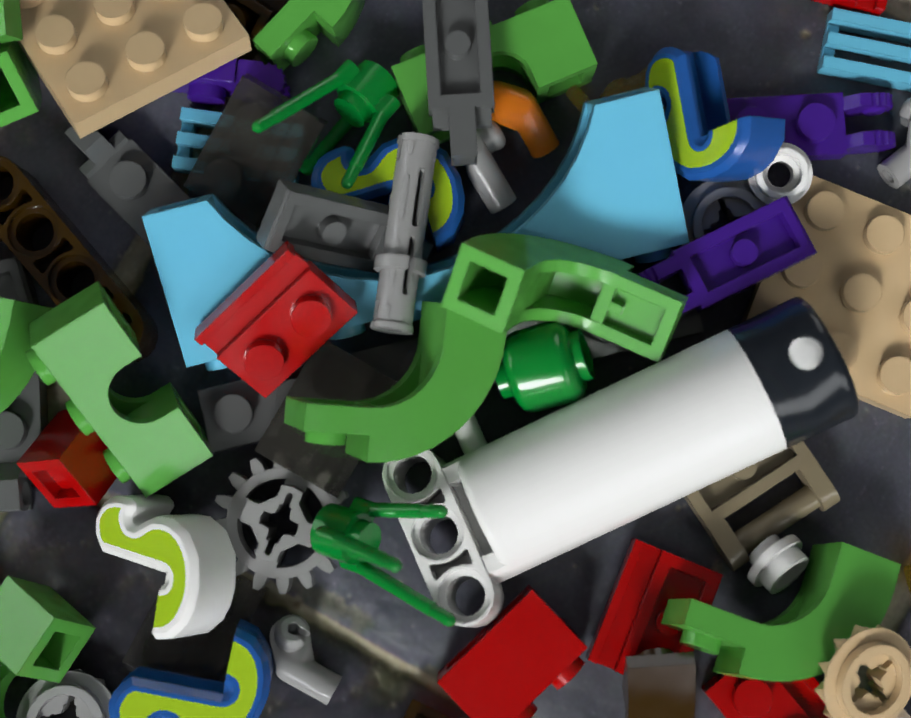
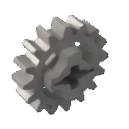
M276 453L274 468L269 469L261 458H254L250 460L252 477L247 478L240 473H232L228 477L237 490L234 496L217 495L215 499L218 505L227 509L226 518L215 521L226 529L238 558L236 561V576L249 569L255 573L253 589L258 591L265 587L270 578L276 579L279 594L290 592L293 577H298L300 583L306 589L311 588L316 584L313 568L317 566L322 571L331 574L337 568L332 558L314 552L301 563L288 566L280 565L282 560L285 559L289 548L297 544L308 548L312 547L310 531L314 518L307 505V499L310 494L309 490L317 496L322 507L330 503H343L349 497L348 492L338 491L331 493L327 486L335 475L330 469L323 471L316 477L311 474L313 458L303 456L295 469L290 468V460L287 453ZM286 479L284 485H281L277 496L267 501L250 497L262 485L273 480ZM290 503V520L298 524L297 532L286 533L280 538L279 542H276L278 538L275 536L277 525L269 521L270 514L282 512L287 504ZM242 522L252 527L259 543L255 553L245 540Z

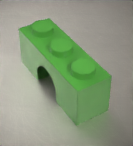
M531 0L520 6L515 11L514 17L494 25L489 20L492 71L504 70L519 76L525 82L529 91L532 92L538 104L592 82L598 63L570 0H553L551 2L550 0ZM424 44L403 54L400 57L401 63L391 66L393 78L400 91V100L413 131L431 135L442 144L450 140V131L433 132L432 116L429 117Z
M99 281L29 323L31 349L26 351V356L31 366L48 386L56 381L70 398V400L65 402L71 418L86 436L94 431L108 447L103 451L104 458L112 472L123 484L132 479L147 498L213 456L204 429L170 382L152 394L139 398L122 396L109 387L111 380L120 369L142 355L135 332Z
M7 575L0 586V718H6L4 698L7 688L15 676L60 683L96 629L93 624L51 587Z

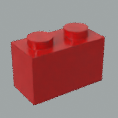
M528 584L500 612L497 619L485 626L438 672L437 683L470 718H532L538 709L533 701L550 684L557 690L565 686L583 667L585 662L579 656L588 647Z

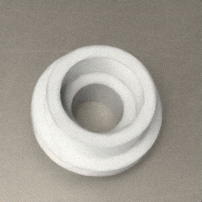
M783 142L774 161L761 173L747 179L748 185L754 196L765 204H770L784 196H787L790 203L793 204L800 200L809 190L813 178V168L809 157L802 149L793 144ZM774 163H782L790 171V179L783 187L772 185L768 179V170Z
M776 534L767 537L749 556V562L752 564V567L747 575L748 580L755 587L764 586L771 594H776L788 587L800 576L809 563V558L801 551L803 543L794 534L787 535L781 539Z

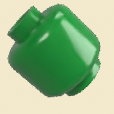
M546 321L511 332L506 336L504 353L495 380L501 395L505 399L514 396L516 402L524 411L539 413L582 399L586 393L587 381L595 379V368L587 340L581 329L571 331L568 325Z

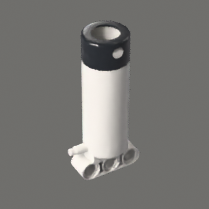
M794 297L488 444L475 415H473L455 432L464 453L463 456L446 463L439 456L427 450L402 460L384 462L382 478L391 503H424L447 507L448 514L444 518L398 519L433 601L456 617L454 625L478 628L489 625L497 619L502 611L505 596L501 582L855 417L859 411V399L847 365L822 319L807 301L801 297ZM428 462L432 472L429 484L421 492L409 493L405 485L406 473L414 464ZM451 519L457 526V542L448 552L437 554L431 547V531L440 521ZM475 578L484 587L485 600L478 612L474 615L466 616L457 607L456 593L463 582Z

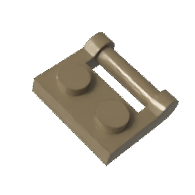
M802 441L685 496L684 499L711 538L714 547L723 561L734 572L750 561L748 554L767 537L774 534L778 535L817 508L822 512L826 511L840 501V496L805 442ZM793 473L797 474L803 486L801 489L739 530L733 532L725 520L726 517Z

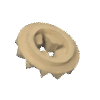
M879 624L875 628L855 625L850 638L833 639L836 652L832 659L827 662L818 663L825 674L824 681L815 689V692L825 702L823 714L828 718H897L911 696V648L899 634ZM861 665L868 667L865 673L869 679L868 685L872 692L858 687L861 681L857 672Z

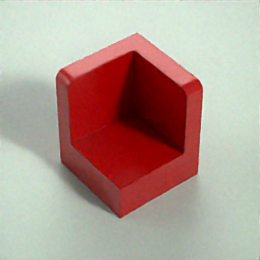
M67 409L61 410L55 415L16 463L54 508L97 505L117 479L103 455V451L108 447L95 431L86 436L75 424Z

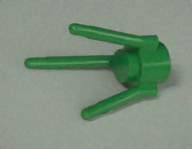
M346 59L332 75L255 120L251 126L252 130L256 133H261L337 89L338 97L334 100V106L341 119L313 150V153L303 163L300 170L303 175H310L320 157L332 151L352 126L363 127L365 123H370L341 180V186L344 189L352 188L388 119L401 106L400 101L397 99L400 91L395 79L385 68L370 60H364L356 66L352 60Z
M356 497L350 507L330 503L317 513L310 531V543L315 552L339 561L341 568L360 574L443 625L451 627L456 623V617L452 613L376 567H382L396 573L402 569V562L398 558L379 550L381 530L379 525L373 522L375 517L444 518L448 514L446 506L424 503L373 502Z

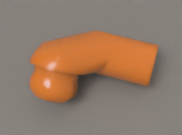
M493 81L495 106L494 113H491L492 121L518 131L533 158L543 157L557 148L560 142L532 92L502 81Z

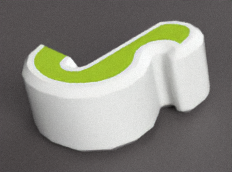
M152 494L147 498L144 495L114 496L104 502L96 518V535L102 551L166 573L165 583L158 593L152 630L155 639H174L209 633L227 614L236 586V554L226 529L211 516L199 514L170 515L174 508V502L169 496Z

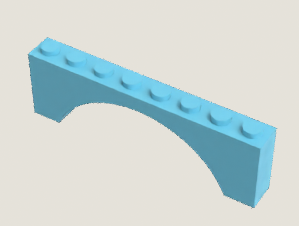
M643 87L584 102L574 137L554 176L539 196L518 217L497 233L524 234L553 239L584 247L619 260L634 257L636 263H650L666 259L672 252L671 247L689 243L660 89ZM214 193L151 208L142 216L186 367L204 363L207 371L228 368L217 359V354L206 344L201 346L194 340L195 328L274 252L263 249L256 239L257 233L231 213ZM458 254L427 264L426 277L419 278L413 321L421 318L422 301L442 303ZM310 260L357 303L358 313L335 333L330 340L345 339L363 333L366 330L365 323L373 321L379 272L377 274Z

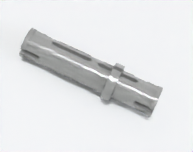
M404 132L402 135L399 134L397 138L398 149L389 199L383 252L375 255L373 269L379 272L373 321L370 323L372 330L395 335L413 334L414 327L412 324L419 278L426 277L428 263L422 259L430 208L435 161L440 144L439 140L431 135Z

